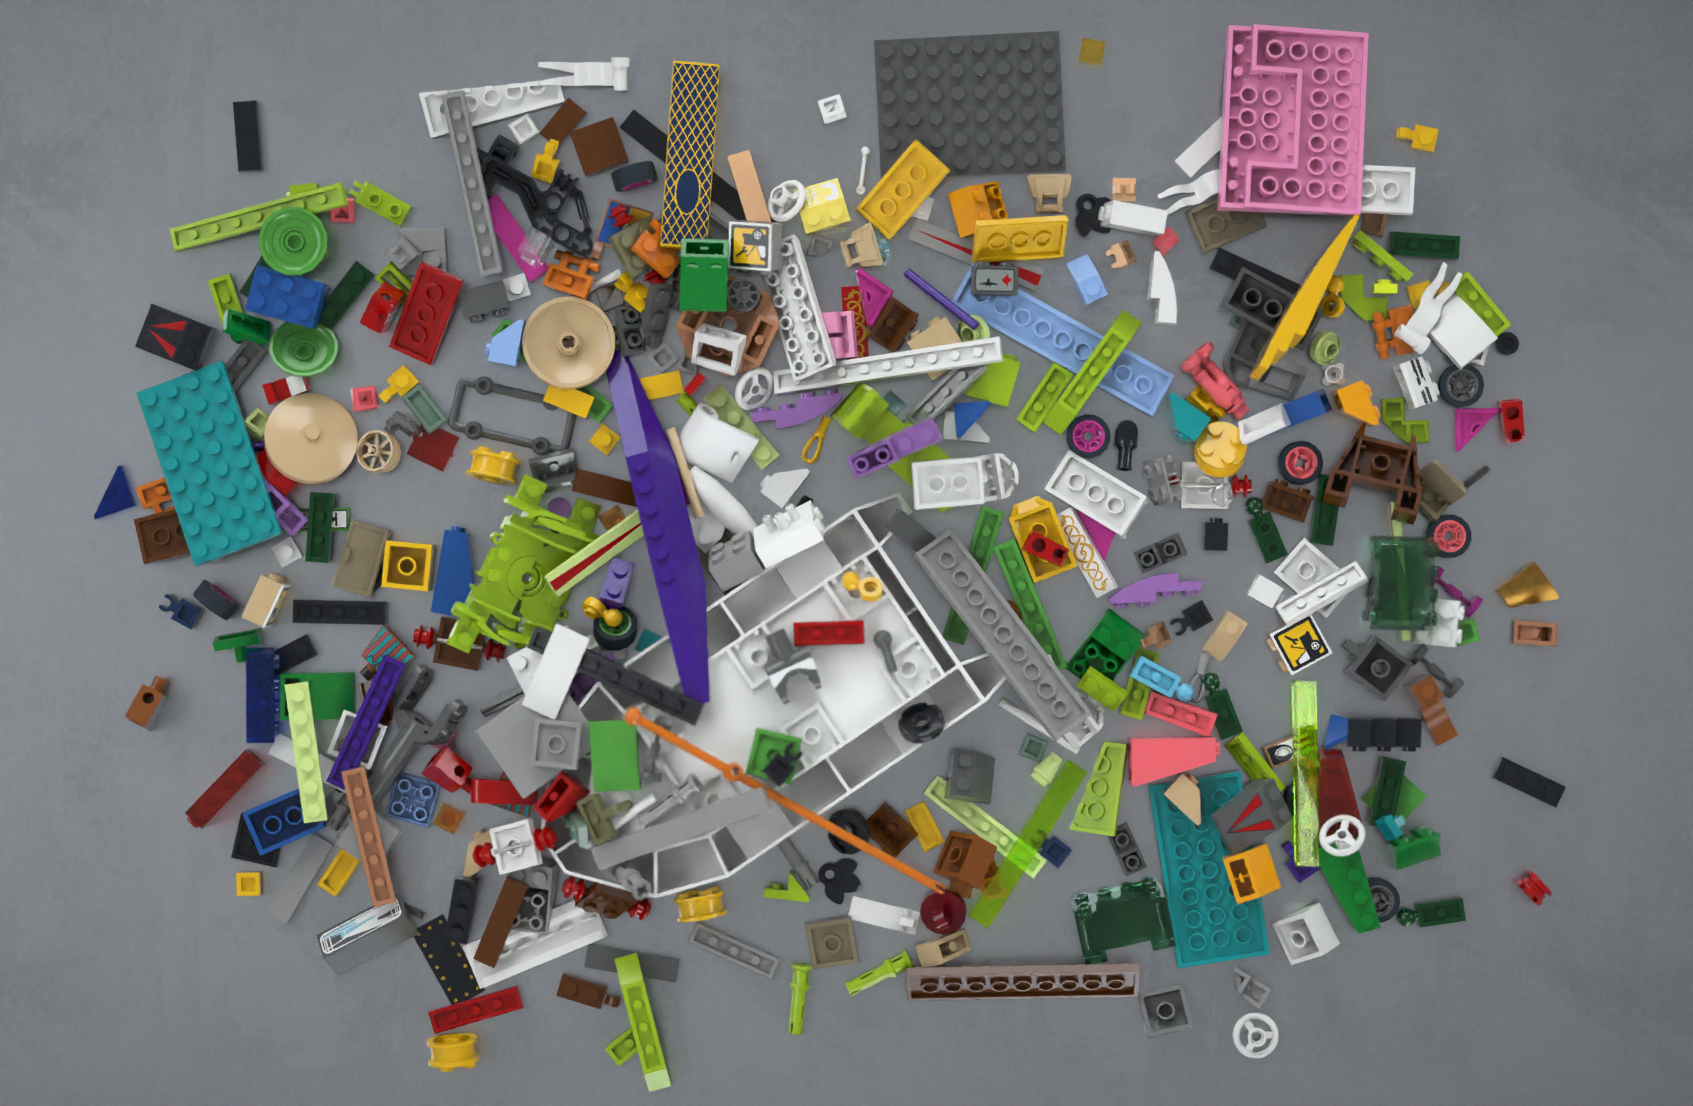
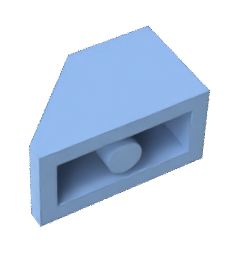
M1088 254L1066 264L1085 306L1108 295Z
M517 320L495 335L491 343H487L485 356H489L488 361L518 367L522 336L526 325L525 320Z

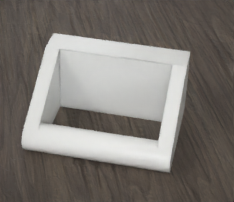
M703 323L695 331L691 363L735 376L745 348L747 336ZM703 343L733 351L731 365L701 357L700 353Z
M1278 404L1238 422L1240 440L1243 445H1246L1291 425L1283 404Z

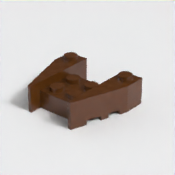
M1363 423L1337 464L1331 470L1323 503L1345 508L1351 485L1354 484L1396 495L1391 520L1414 525L1422 497L1416 436L1412 435L1409 446L1365 436L1366 423Z

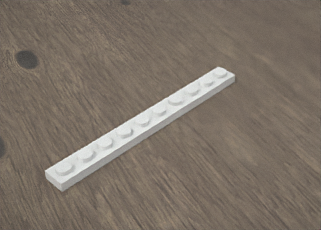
M994 337L837 361L834 367L794 382L791 369L773 371L774 390L778 396L1002 362L1001 338Z

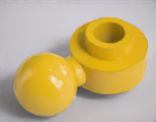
M1337 275L1331 277L1326 288L1329 294L1323 297L1320 302V309L1324 311L1323 315L1329 318L1339 317L1345 307L1343 299L1338 296V293L1344 288V281Z
M848 572L842 578V585L845 589L849 591L858 589L860 597L867 602L877 601L882 596V583L876 578L869 577L861 581L858 574L854 572Z
M587 597L582 604V609L587 617L591 619L603 617L605 623L610 627L619 626L623 620L622 613L618 609L608 610L600 600L594 597Z

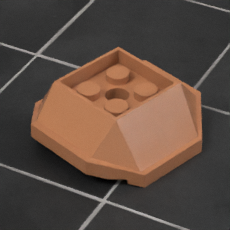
M730 274L727 275V290L730 284L738 278ZM759 289V302L753 310L748 312L735 310L729 304L728 299L726 312L682 311L676 328L686 356L690 359L692 358L695 331L703 323L722 328L723 322L730 319L735 322L733 332L747 336L736 375L760 367L780 326L770 294ZM703 343L700 353L701 357L731 365L733 351ZM719 372V373H721V374H723V375H725V376H727V377H732V376H733V375H729V374H726V373Z

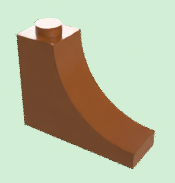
M1422 674L1404 684L1436 746L1458 735L1444 707L1443 695L1431 675Z

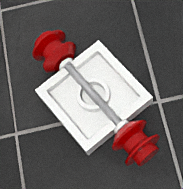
M1181 462V480L1169 483V485L1181 484L1183 494L1181 495L1180 508L1228 509V491H1230V488L1234 498H1236L1238 493H1243L1246 498L1247 493L1252 491V480L1247 479V475L1243 479H1238L1235 474L1230 482L1228 477L1217 478L1207 475L1197 466L1196 462ZM1172 475L1171 478H1168V481L1178 479L1177 475Z
M525 819L489 829L492 844L486 842L483 846L476 845L472 857L474 862L482 868L486 867L487 864L494 865L497 862L500 875L543 864L540 851H545L547 848L553 849L556 846L557 834L550 826H545L543 830L540 828L535 829L533 819Z

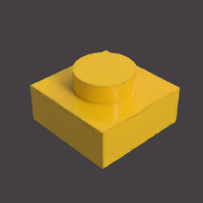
M602 423L589 442L608 456L621 437Z
M237 872V896H260L261 872Z

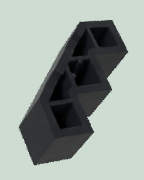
M1348 718L1347 746L1352 747V751L1366 752L1367 747H1377V751L1391 752L1392 747H1402V751L1416 752V747H1421L1422 719Z

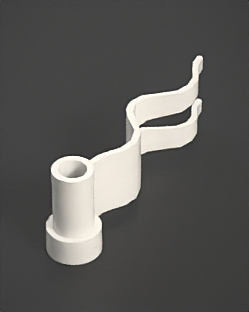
M614 57L611 58V62H538V67L574 73V76L538 81V86H614V91H628L627 68L630 67V58Z
M1219 169L1207 172L1189 184L1176 185L1158 194V198L1162 199L1177 193H1195L1193 196L1183 198L1167 209V215L1180 208L1203 203L1211 196L1217 194Z
M1444 262L1440 267L1437 277L1424 291L1420 305L1406 326L1401 324L1394 334L1412 346V350L1420 355L1426 351L1431 342V339L1426 336L1438 321L1443 304L1454 293L1463 275L1458 272L1451 284L1433 299L1434 294L1441 286L1445 277L1447 264Z

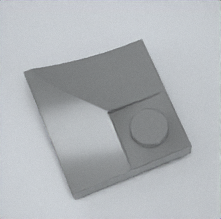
M445 227L396 229L397 240L406 237L419 253L412 262L401 270L407 277H415L420 262H425L448 273Z

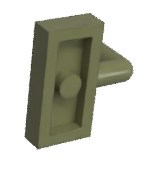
M599 792L576 802L595 845L617 836L618 834L610 817L633 807V803L630 800H626L606 809Z

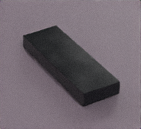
M257 101L233 102L238 171L263 170Z

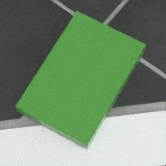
M624 719L590 721L589 734L594 792L641 790V778L638 777L640 759L637 725H629Z

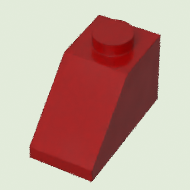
M265 448L257 455L263 476L284 496L299 483L284 476L273 466Z
M561 771L533 808L549 823L578 808L576 802L584 799L590 791L577 777Z

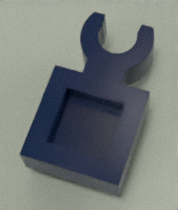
M165 594L164 597L168 598L171 604L169 607L159 605V609L164 612H174L171 619L192 630L204 609L184 598L177 603L173 595Z
M1038 829L1037 833L1042 836V840L1035 842L1030 839V844L1035 848H1042L1043 850L1040 855L1059 869L1072 852V849L1055 836L1049 841L1045 832Z

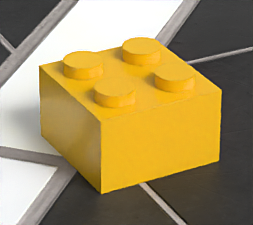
M386 540L381 587L431 591L435 545Z

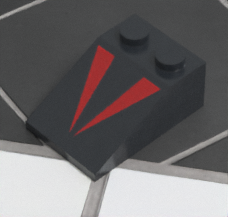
M151 304L135 347L197 371V369L203 366L217 329Z

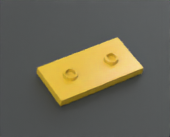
M916 139L858 205L856 210L886 238L891 240L951 170Z
M1066 215L975 221L972 261L976 263L978 261L998 262L1064 257L1068 218Z

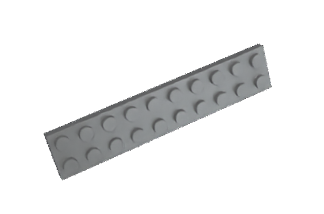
M949 529L914 555L915 559L1054 742L1092 715L1091 711L952 529Z

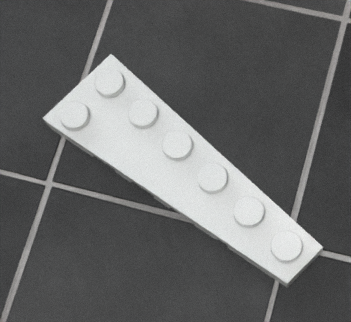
M538 81L419 93L431 138L449 134L441 98L443 94L465 91L472 128L565 102L561 85L538 86Z

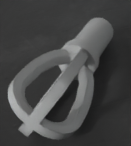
M1202 653L1198 670H1196V674L1189 684L1194 688L1197 679L1201 676V688L1198 698H1193L1190 702L1199 703L1204 697L1206 688L1202 683V679L1207 674L1211 655Z

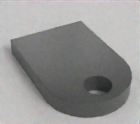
M1242 319L1225 355L1223 368L1226 375L1236 386L1249 388L1250 373L1270 333ZM1271 365L1259 381L1264 382L1271 371ZM1240 369H1245L1248 373V378L1244 382L1238 381L1236 377L1237 371Z

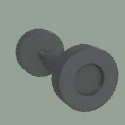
M1424 644L1421 645L1408 660L1413 663V666L1421 660L1428 667L1427 670L1438 680H1443L1449 686L1445 690L1444 695L1450 699L1461 689L1465 682L1460 677L1450 682L1437 665L1431 664L1424 658L1429 649Z
M654 722L671 732V725ZM655 735V741L651 744L649 771L639 770L638 777L661 782L662 774L653 772L661 747L658 735Z

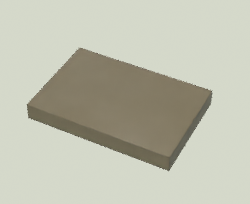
M1218 197L1185 211L1202 254H1206L1267 227L1261 212L1217 211Z

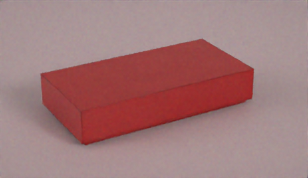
M697 373L685 387L684 391L694 397L707 379L701 373Z

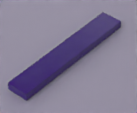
M386 654L384 655L326 782L345 790L341 771L360 766L406 667L405 663Z

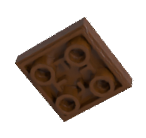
M613 117L569 132L585 176L629 161Z

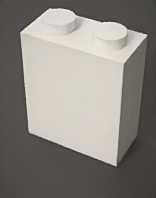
M1113 200L1104 203V207H1100L1098 220H1101L1100 226L1148 236H1158L1164 234L1168 211Z

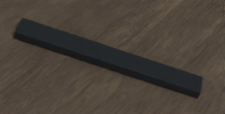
M633 109L620 126V129L662 162L666 163L667 135ZM712 172L711 200L736 220H746L738 191L716 173Z
M536 626L527 648L543 655L553 632ZM587 648L576 670L693 726L697 724L705 705L703 702Z

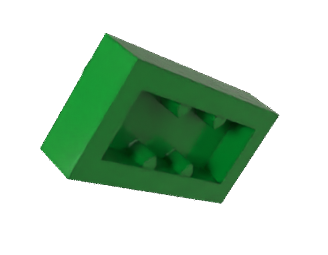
M227 309L224 312L223 333L230 334L231 339L238 344L246 339L266 345L269 342L270 321Z
M261 628L215 636L213 641L214 651L233 648L236 663L248 661L247 646L261 642L263 638Z

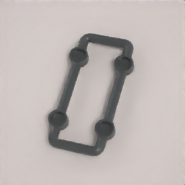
M486 376L479 377L478 379L463 377L457 381L448 417V424L452 430L465 433L466 437L471 440L483 437L531 448L538 455H546L548 452L554 453L569 449L577 416L569 411L561 445L551 444L545 437H538L533 440L485 429L480 423L471 421L468 424L457 422L465 386L475 388L481 395H488L493 392L542 403L548 410L559 408L543 401L544 394L495 384Z

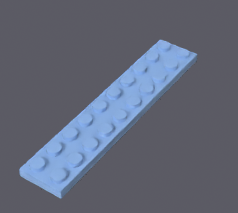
M971 267L952 299V302L968 315L980 316L988 326L1074 374L1079 372L1104 337L1018 289L1017 296L970 295ZM1124 348L1097 386L1144 413L1153 416L1175 376Z

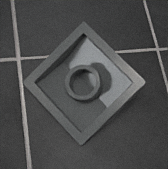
M1183 984L1138 994L1143 1021L1149 1039L1194 1028Z

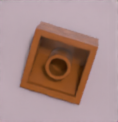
M950 830L933 873L966 887L980 889L988 868L994 859L997 846L977 835Z

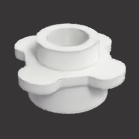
M1342 363L1323 365L1324 378L1322 383L1325 386L1330 384L1343 385L1345 382L1343 378L1345 366Z

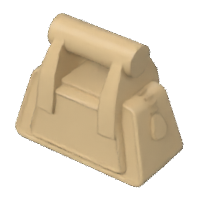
M1070 174L1028 175L1027 181L1031 197L1037 201L1036 213L1063 212L1062 201L1067 198L1071 188L1072 176ZM1043 198H1056L1057 203H1042Z
M871 223L857 228L852 232L850 239L838 242L846 268L855 266V264H859L863 268L884 265L880 246ZM853 244L855 246L856 253L858 256L854 259L852 257V253L849 245Z

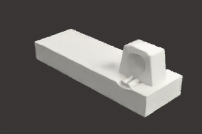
M853 895L848 916H851L852 920L915 935L920 911Z

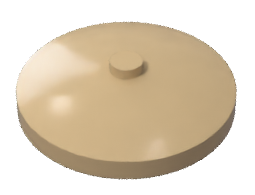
M578 297L555 298L539 306L527 320L522 336L523 355L530 370L544 383L560 389L582 388L598 380L610 366L615 351L614 330L608 317L595 304Z
M315 393L298 394L282 401L270 414L264 430V447L273 466L289 479L305 484L324 483L341 475L352 462L358 444L356 425L349 412L334 399Z

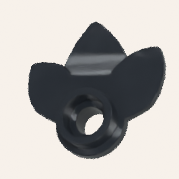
M1088 193L1081 195L1077 199L1076 209L1078 214L1075 218V225L1083 237L1087 236L1091 229L1103 234L1110 232V228L1100 226L1101 220H1098L1100 207H1104V203L1112 201L1107 197L1096 198ZM1084 202L1090 203L1091 208L1089 210L1084 208Z
M841 859L835 864L826 863L820 867L818 872L819 880L825 885V895L832 902L841 905L844 900V892L851 893L862 889L859 878L853 874L858 865L855 861ZM832 870L834 877L827 878L825 876L826 871Z

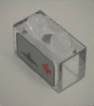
M531 226L517 250L521 255L520 259L532 267L535 264L542 266L554 245V241L548 235Z

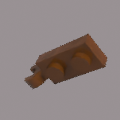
M566 973L562 974L556 994L558 997L601 1009L603 1003L617 1008L621 1000L619 996L606 993L608 987L606 985Z

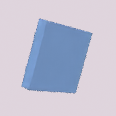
M400 771L394 780L385 816L430 828L441 786L432 780Z

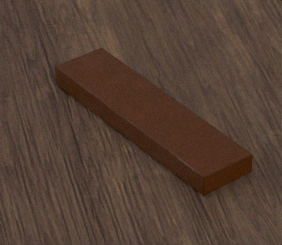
M509 875L506 877L473 959L492 968L496 967L528 890V884Z

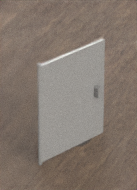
M567 691L555 720L583 723L580 759L591 751L589 721ZM525 696L474 732L480 736L523 799L565 770L562 768L530 765L535 718H551L523 706L522 703Z

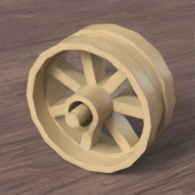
M372 430L360 438L356 449L357 460L368 471L375 473L389 472L396 467L400 460V443L390 433ZM381 435H384L387 440L381 445ZM375 438V445H372L370 442ZM373 457L371 464H369L367 459ZM378 460H380L382 467L376 468Z

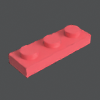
M1153 690L1144 711L1145 714L1208 737L1212 733L1218 716L1214 712L1182 702L1173 697L1169 698Z

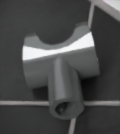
M784 628L765 637L775 660L763 666L773 688L784 704L790 702L786 693V686L789 678L793 675H804L809 681H812L816 690L822 688L816 665L807 646L794 651Z

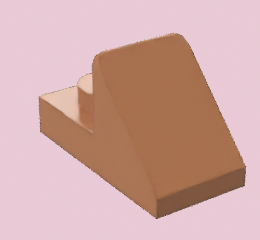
M1514 620L1513 643L1557 647L1559 623Z

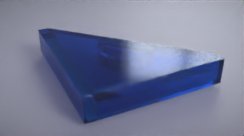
M123 465L117 467L94 514L95 520L137 506Z

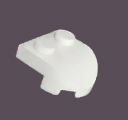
M1001 453L981 455L985 502L1009 497L1019 481L1016 464Z
M1080 692L1076 693L1091 711L1092 715L1064 735L1075 749L1080 748L1095 733L1099 732L1104 724L1103 705L1090 695Z

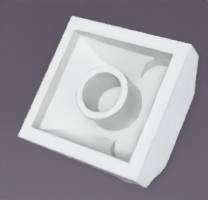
M344 709L327 753L338 756L357 714ZM379 723L360 766H365L369 770L372 769L388 726Z

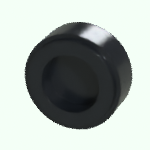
M1504 332L1497 336L1498 338L1494 345L1499 354L1511 355L1517 351L1519 340L1515 334Z

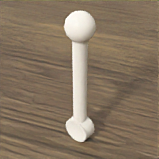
M866 146L861 149L863 154L859 186L856 189L859 195L865 193L864 179L867 155L870 153V149Z

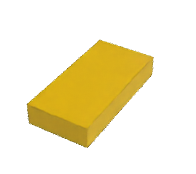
M680 370L639 379L649 401L684 393Z
M549 385L543 401L586 419L595 397L576 389H560Z
M925 801L904 810L911 827L919 833L916 837L924 852L945 843Z
M341 848L317 885L334 897H337L361 861Z

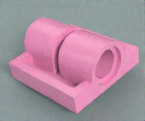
M854 311L822 313L835 359L858 357Z

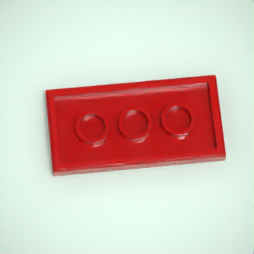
M420 262L389 347L428 365H432L464 280L425 262Z

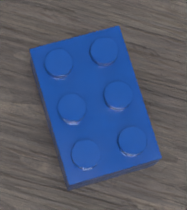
M257 265L245 310L317 330L329 285L296 275H285L274 269Z
M299 788L242 813L260 856L327 827L324 821L304 823Z

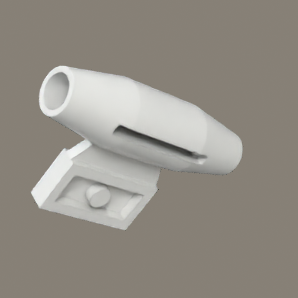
M695 465L690 470V474L704 516L695 518L691 504L687 506L696 545L706 554L722 538L725 528L735 535L750 531L754 537L753 528L758 525L745 507L719 481Z

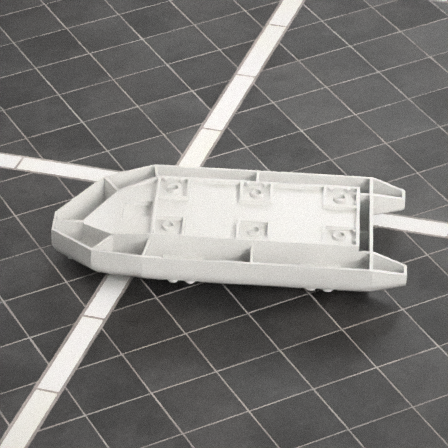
M897 493L852 509L823 530V541L765 568L764 572L750 578L707 607L710 702L705 703L695 726L600 681L593 686L578 707L589 722L624 719L628 708L636 707L641 711L643 717L652 722L671 725V733L727 764L738 763L741 765L744 774L746 773L756 728L801 738L802 742L799 752L801 751L803 755L797 760L791 785L783 783L778 787L772 780L753 775L748 776L815 814L820 815L925 744L906 741L901 736L898 721L901 719V714L905 709L918 703L937 705L944 715L945 730L985 703L1006 680V677L988 653L959 662L882 549L885 542L893 535L885 526L897 508L901 509L908 516L912 513V510L901 494ZM848 572H854L858 574L861 581L869 577L878 579L882 583L883 593L881 598L874 602L863 600L859 595L858 589L849 591L843 587V576ZM864 620L865 644L807 646L816 665L822 688L816 690L812 681H809L804 675H793L789 678L786 686V693L790 702L784 704L773 688L763 666L775 660L765 637L784 628L795 651L804 646H794L793 622ZM880 630H886L892 636L890 648L898 669L894 673H889L881 648L874 644V635ZM669 634L623 664L636 672L683 693ZM921 720L916 725H922L926 720ZM637 724L640 770L649 771L651 762L649 754L656 734ZM660 737L659 744H661L653 772L662 774L661 782L641 778V790L599 792L606 809L626 800H630L633 806H635L653 792L658 795L660 800L671 792L675 784L679 785L685 781L689 774L696 775L703 785V791L693 794L685 804H678L650 824L647 827L649 828L754 789L739 781L728 782L724 779L722 771ZM590 751L579 759L578 770L565 769L562 771L577 777L589 789L590 792L586 797L597 793L594 792ZM556 775L554 778H552L550 781L546 783L545 791L548 789V787L551 785V783L555 780V778L558 775ZM769 798L772 809L628 861L634 869L640 872L642 879L650 883L651 892L648 896L658 898L731 876L810 821ZM626 811L617 813L614 816L610 817L611 821H613ZM638 815L616 830L617 836L601 844L593 845L588 850L584 847H579L576 840L571 839L569 828H565L562 816L549 823L542 818L541 829L543 830L545 826H550L557 834L556 846L553 849L548 848V850L565 874L627 890L610 873L609 868L599 871L591 848L646 829L639 822ZM587 828L588 837H590L591 834Z

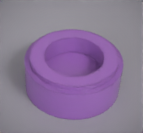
M556 497L549 502L547 510L567 518L571 512V506L566 499Z

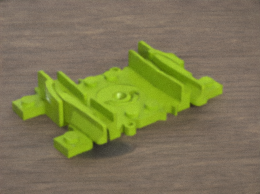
M525 474L515 496L507 495L503 500L504 503L521 510L522 513L520 516L514 513L509 517L505 516L500 526L502 533H491L490 540L496 546L490 548L481 569L475 571V574L481 577L480 584L473 585L470 583L471 590L465 603L459 601L454 603L451 613L459 617V619L456 620L446 644L469 654L478 633H481L507 646L510 645V642L505 639L515 642L514 647L522 650L528 646L536 626L553 632L557 623L556 619L565 620L567 618V611L560 607L566 604L571 588L557 597L544 576L600 537L591 532L601 506L577 497L570 519L559 516L538 506L547 484ZM532 525H534V526H543V527L549 528V530H546V529H543V528H539V527H531V526H532ZM528 573L530 575L529 581L524 582L522 579L523 575ZM518 600L520 601L517 612L520 614L521 618L512 615V612ZM490 614L500 623L504 624V627L493 621L492 629L490 630L486 625ZM517 622H520L518 632L509 629H514Z

